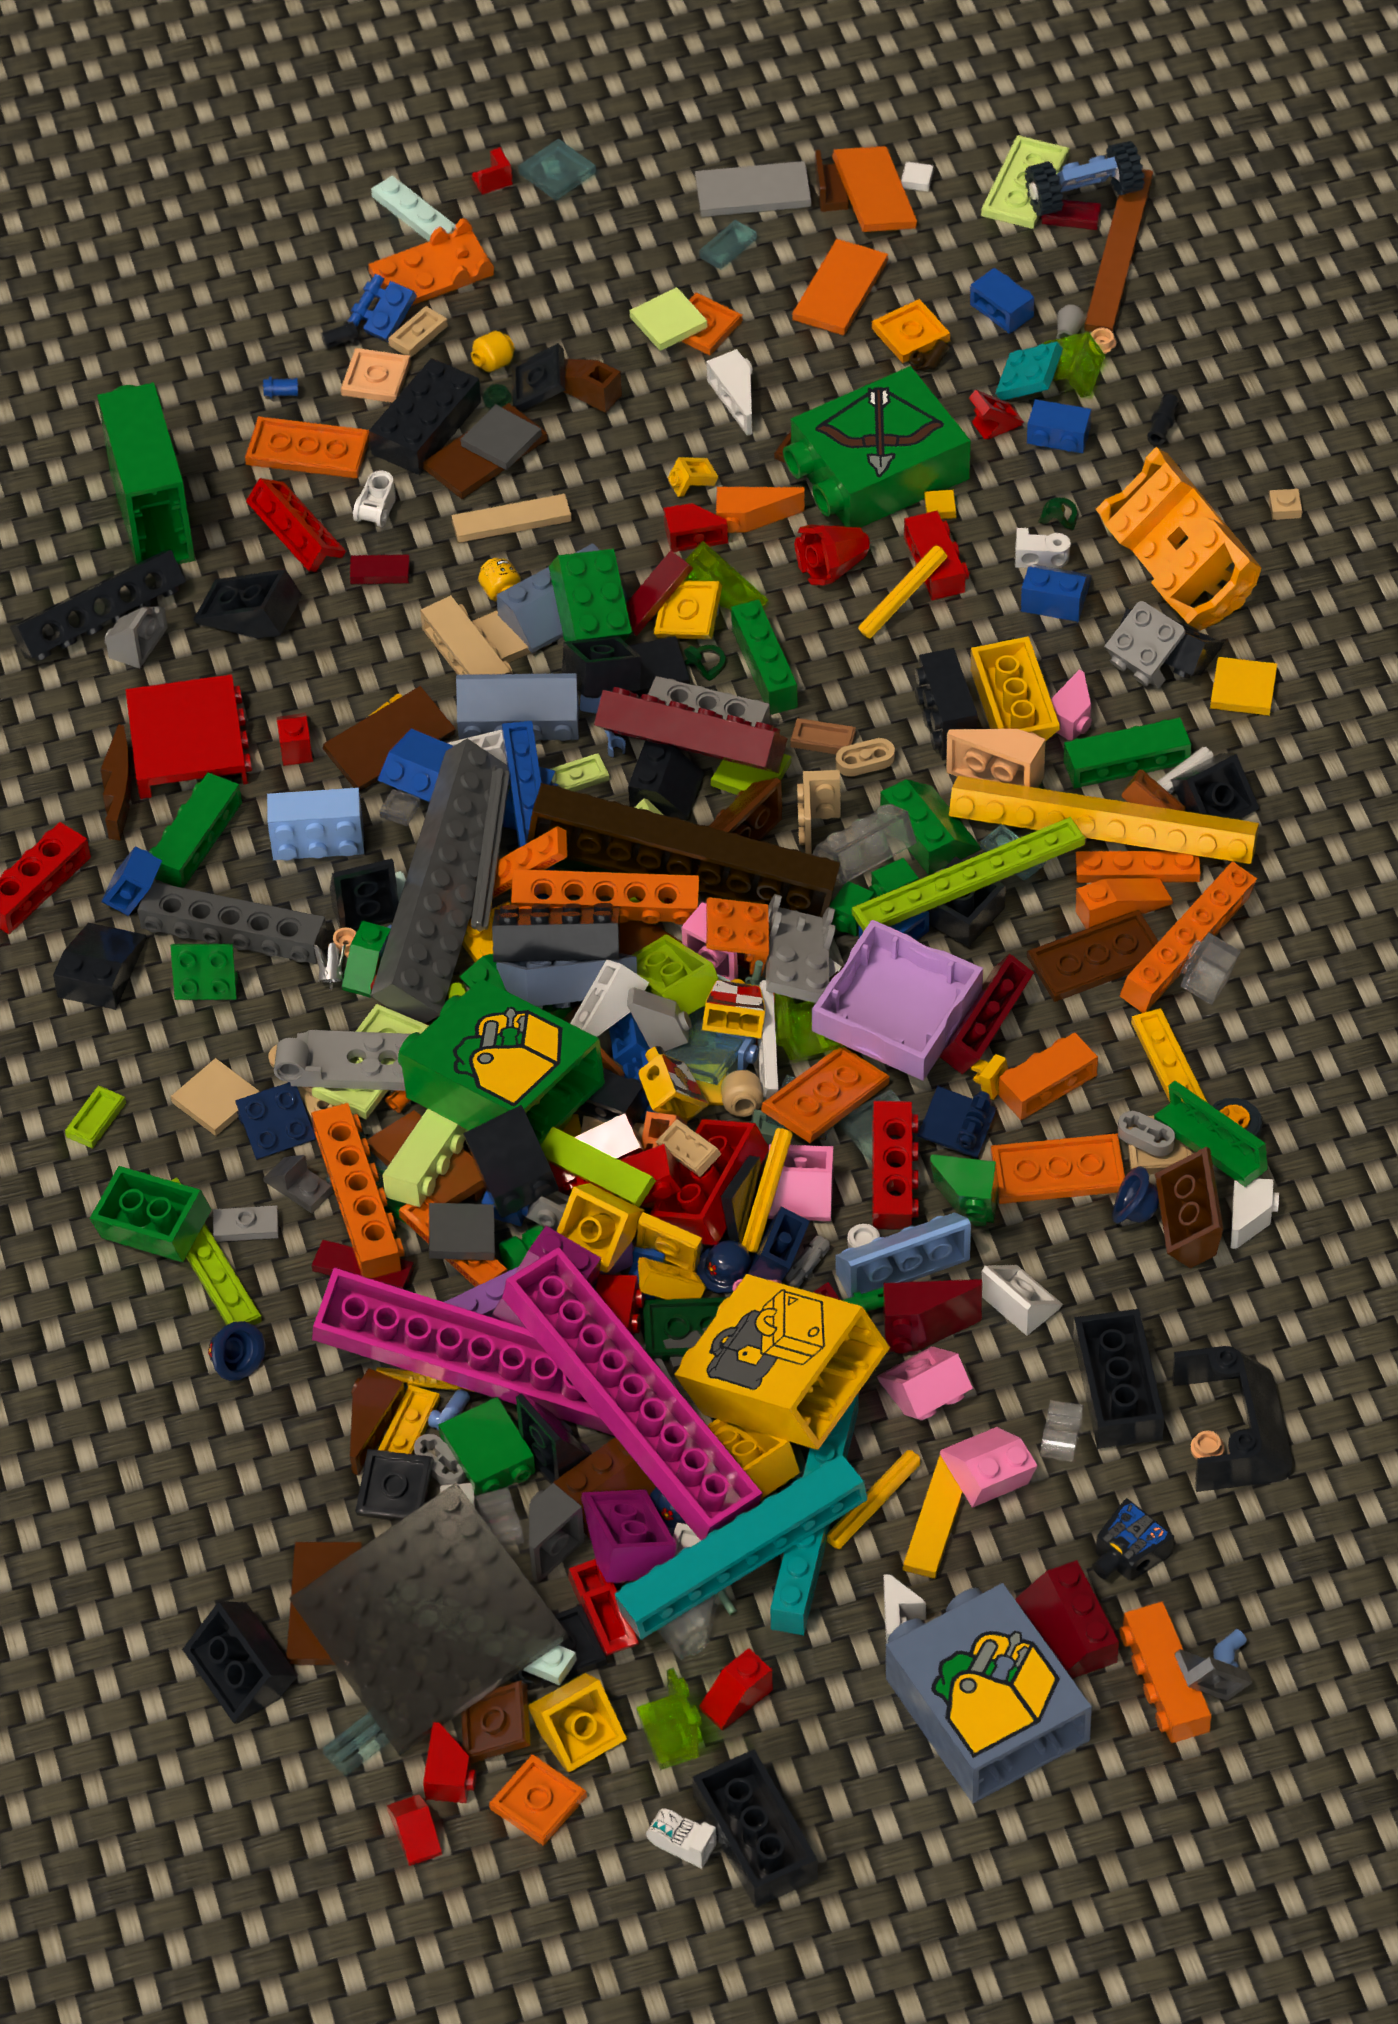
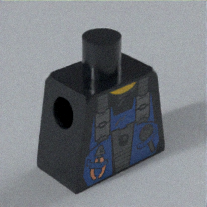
M1126 1498L1097 1535L1096 1553L1100 1558L1092 1564L1093 1570L1102 1579H1107L1117 1570L1126 1579L1134 1580L1173 1554L1174 1535Z

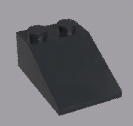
M286 569L215 579L193 620L199 625L253 638L276 637L284 631L302 593Z
M392 858L332 873L330 894L332 908L339 929L348 927L358 931L362 921L376 925L393 922L399 901Z
M88 922L63 951L53 977L57 997L116 1010L146 942V934Z
M522 1105L463 1133L486 1191L501 1218L536 1202L540 1197L546 1198L559 1190L551 1167Z
M522 1393L516 1396L519 1432L534 1455L535 1467L550 1484L592 1454L585 1443L579 1444L574 1438L573 1431L564 1420L560 1422L551 1411Z

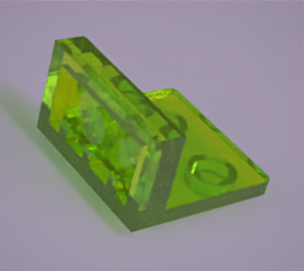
M1089 332L1073 334L1065 338L1048 340L1042 343L1048 344L1058 341L1063 348L1052 381L1067 378L1070 385L1074 387L1081 398L1091 396L1105 358V354Z
M674 1668L667 1670L668 1696L636 1707L637 1716L660 1770L698 1758V1743L703 1742L699 1726L702 1725L700 1714L695 1705L690 1707L687 1697H690L687 1683L684 1677H677Z

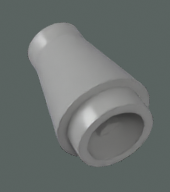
M1066 305L1059 310L1057 314V340L1060 343L1070 344L1083 326L1085 316L1080 307Z

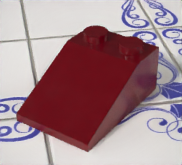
M982 1279L883 1283L884 1338L890 1347L887 1352L907 1353L909 1351H919L982 1321Z

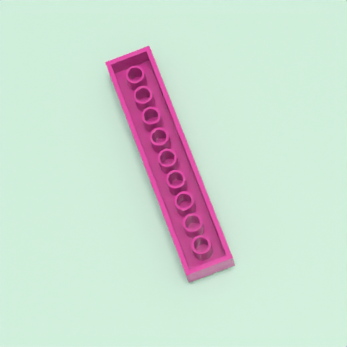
M560 1247L506 1279L503 1300L700 1541L705 1539L710 1532L721 1529L734 1521L741 1513L749 1512L759 1505L762 1496L760 1489Z
M333 1269L313 1325L312 1340L490 1397H498L500 1400L516 1405V1396L522 1393L551 1411L557 1418L615 1436L527 1328L344 1270Z

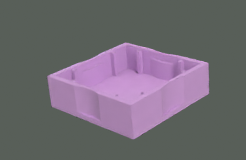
M871 920L852 948L845 966L832 978L812 1008V1031L924 1081L981 993L983 968L948 952L925 946L907 934Z

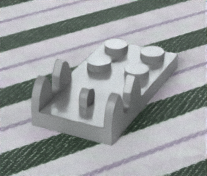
M774 894L768 906L769 954L766 960V991L816 1003L830 983L829 948L835 932V925H831L835 909L828 907L821 918L779 907L782 896Z

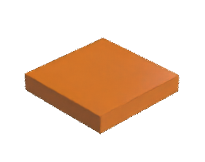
M696 292L689 301L708 321V328L681 342L711 355L743 322L742 314Z
M532 1754L489 1802V1808L544 1846L587 1797L585 1789Z

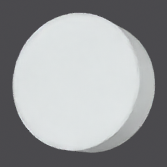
M869 1224L855 1225L849 1230L847 1235L848 1248H857L880 1237L878 1230Z

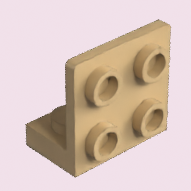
M840 770L803 771V784H797L798 802H804L798 803L799 826H804L798 827L799 845H805V853L812 855L811 819L841 818Z

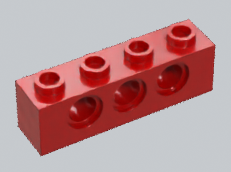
M59 822L52 830H48L36 845L26 850L11 868L6 869L0 877V929L7 934L14 931L91 858L86 837Z
M873 1102L872 1226L876 1229L903 1230L911 1226L912 1218H918L919 1201L918 1198H912V1189H918V1170H912V1161H918V1142H912V1133H918V1114H912V1102ZM898 1135L902 1138L892 1139L889 1136ZM891 1163H898V1164H900V1165H902V1166H901V1167H892V1166H890L889 1164H891ZM898 1191L902 1194L899 1196L891 1195L889 1192Z

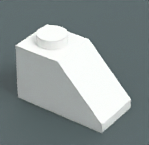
M1256 1178L1246 1187L1234 1180L1230 1248H1239L1271 1224L1272 1212H1278L1279 1193L1273 1192L1274 1179Z

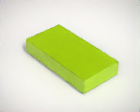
M98 1085L65 1129L66 1137L93 1149L125 1106V1096Z

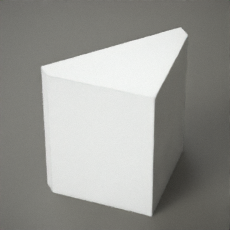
M1018 1265L985 1266L982 1270V1298L1026 1336L1060 1310L1063 1305Z

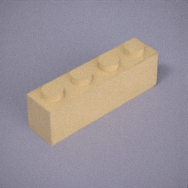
M448 596L420 610L422 630L457 675L513 674L509 663L500 659L494 644L486 641L480 626L477 623L473 624L465 607L462 604L458 605L452 596Z

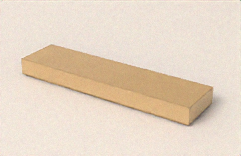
M565 494L451 515L458 543L572 521Z

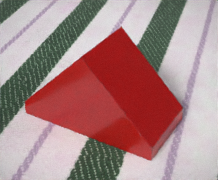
M420 1794L387 1805L388 1813L409 1866L442 1855L428 1805Z

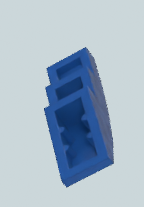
M630 1012L609 1028L614 1061L622 1066L625 1078H634L641 1082L638 1073L648 1063L645 1054L650 1048ZM650 1104L647 1106V1108L640 1117V1119H642L644 1122L647 1111L656 1112L652 1110Z

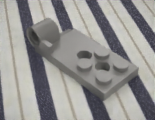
M308 1030L304 1033H297V1038H285L278 1042L274 1074L278 1079L291 1082V1086L406 1091L402 1067L398 1063V1053L405 1039L411 1034ZM354 1057L364 1059L361 1063L357 1064L349 1062ZM386 1058H392L396 1060L393 1064L385 1065L381 1063V1061Z

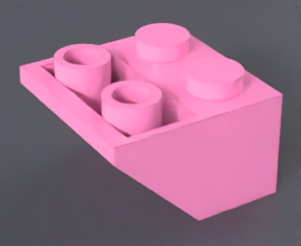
M789 1146L768 1219H773L782 1206L809 1221H831L834 1172L833 1146Z

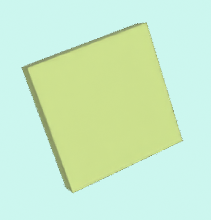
M677 287L629 310L630 318L660 351L708 328V321Z

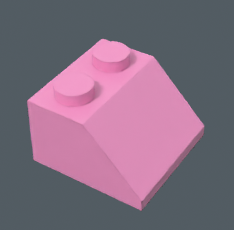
M702 902L682 926V944L711 961L717 974L730 981L738 979L736 952L706 948V903Z
M933 1346L877 1376L880 1384L904 1415L919 1420L935 1415L936 1409L944 1404L951 1405L959 1402L964 1398V1393L973 1389L958 1353Z
M998 1427L942 1449L939 1453L972 1508L1028 1485L1038 1466L1021 1438Z

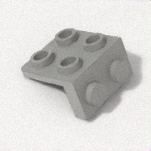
M1139 601L1104 647L1111 656L1110 662L1116 668L1123 672L1127 668L1134 673L1133 677L1144 686H1148L1150 683L1159 689L1166 680L1159 668L1184 637L1185 629L1182 625L1149 604Z

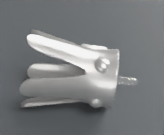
M333 942L329 944L327 967L322 950L318 945H314L319 965V982L329 983L330 990H333V982L343 981L341 966L346 944L342 947L340 960L339 948Z

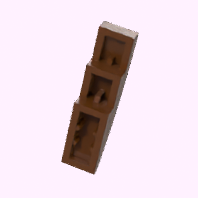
M118 724L100 771L105 789L103 799L107 814L105 821L109 839L120 841L128 818L132 782L131 762L124 725Z

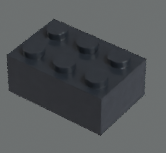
M954 648L920 654L919 667L915 668V677L919 686L915 687L916 701L918 705L923 704L924 724L926 727H931L930 738L934 750H939L942 761L947 760V733L949 730L978 729V714Z

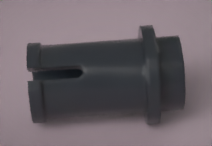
M345 321L343 322L344 325L321 332L325 348L328 350L331 347L348 341L353 343L354 339L359 338L353 322L348 323Z

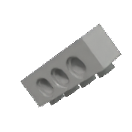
M658 676L655 677L648 693L650 696L666 701L667 706H669L670 701H675L695 708L694 712L698 713L699 708H704L723 715L725 720L727 715H732L752 722L751 726L755 727L756 722L770 725V704L759 700H751L735 696L731 693H723Z

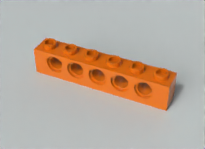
M1232 861L1130 972L1125 980L1120 997L1140 1012H1147L1246 903L1257 878Z
M513 869L511 905H517L519 909H532V906L536 904L550 905V908H563L565 904L576 903L580 904L581 908L594 907L597 903H611L613 907H619L620 923L634 920L643 921L647 924H656L663 921L683 925L698 908L699 876ZM539 894H547L550 897L547 899H539L536 896H538ZM571 895H578L581 898L578 900H570L567 897ZM602 896H608L612 899L610 901L604 902L599 900L598 898ZM633 897H639L643 900L641 902L635 903L630 901L629 899ZM664 898H670L674 902L665 904L662 903L660 900Z
M348 1103L311 1112L314 1133L362 1276L371 1279L401 1271L400 1257L405 1256L400 1237L394 1239L392 1232L396 1231L392 1213H385L384 1207L387 1206V1199L383 1187L377 1189L375 1182L379 1181L375 1163H368L367 1157L371 1156L366 1138L360 1139L359 1132H362V1127L358 1114L352 1115Z

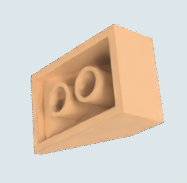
M952 729L947 733L946 773L954 776H965L1038 788L1044 779L1045 738L1020 729Z

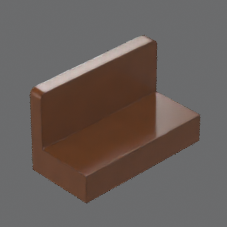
M815 150V175L820 211L848 210L847 192L836 165H823L821 150Z

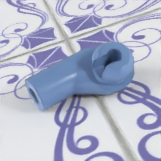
M462 1389L455 1391L442 1412L433 1410L428 1418L429 1426L437 1428V1431H439L438 1424L461 1414L470 1400L469 1394Z
M1238 1629L1230 1633L1214 1648V1659L1239 1667L1237 1662L1234 1661V1652L1247 1642L1244 1634Z

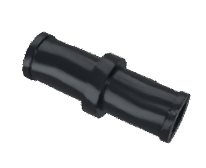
M1173 394L1163 395L1158 410L1154 411L1152 415V425L1147 434V440L1153 445H1162L1165 442L1168 429L1174 425V414L1179 406V399Z

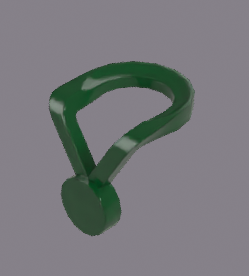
M1066 498L1051 499L1043 507L1038 522L1046 524L1053 518H1056L1065 528L1073 530L1077 522V507L1071 500ZM1064 505L1068 506L1072 511L1068 521L1064 517L1066 510Z
M689 645L684 650L687 658L684 661L687 666L690 663L695 664L700 674L709 681L713 680L725 668V653L715 645H704L697 649ZM707 651L717 653L720 657L719 663L709 671H706L701 663V654Z

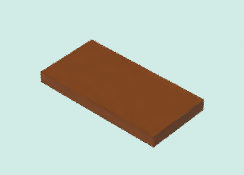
M413 1110L368 1138L367 1142L370 1153L388 1167L422 1116ZM463 1148L459 1154L453 1153L447 1173L445 1175L439 1174L437 1177L434 1192L431 1196H428L435 1203L458 1204L485 1187L473 1157Z

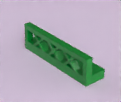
M1177 1081L1168 1085L1170 1104L1156 1113L1154 1119L1172 1128L1177 1140L1194 1152L1208 1147L1211 1150L1213 1165L1244 1187L1268 1170L1265 1142Z

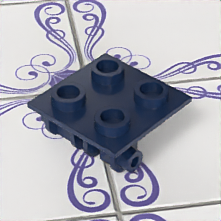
M291 1082L235 1100L239 1111L237 1112L240 1123L244 1125L256 1160L316 1140L297 1086H291Z
M937 1086L917 1136L977 1158L997 1108L991 1106L990 1095L987 1092L981 1091L974 1095L972 1099Z

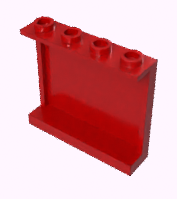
M232 674L125 689L140 799L152 798L151 785L201 779L205 777L207 772L216 776L242 773L243 785L248 784L246 772L252 771L250 754H243V749L249 748L247 732L240 731V726H246L243 708L237 709V704L242 703L240 685L234 686Z

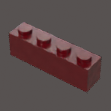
M1011 954L998 963L983 983L981 993L939 1057L961 1074H964L978 1062L1034 972Z

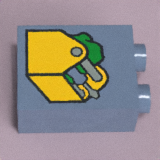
M1003 1583L984 1593L979 1588L967 1589L951 1600L945 1614L925 1624L918 1618L908 1620L899 1625L890 1634L886 1644V1680L972 1804L1090 1741L1092 1706Z

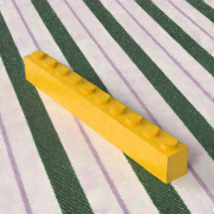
M957 776L954 782L949 816L1033 830H1040L1071 817L1085 838L1246 864L1252 863L1259 823L965 776Z

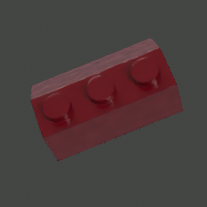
M1078 1560L1047 1570L1015 1598L1018 1605L1072 1679L1118 1663L1119 1641Z

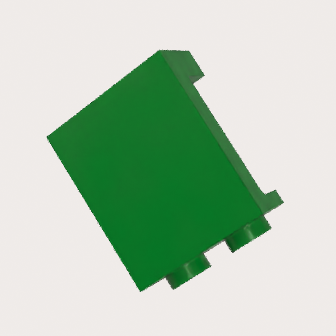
M498 1397L438 1424L440 1438L448 1445L469 1479L476 1500L494 1496L501 1489L514 1483L524 1482L535 1473L534 1455Z

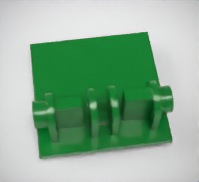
M233 944L170 945L174 1000L237 999L236 985L238 984V973L235 972Z

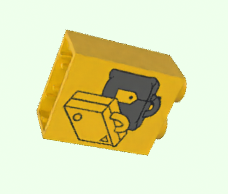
M746 1274L732 1295L720 1304L716 1317L696 1345L684 1354L680 1367L674 1375L703 1415L819 1450L890 1347L862 1306Z

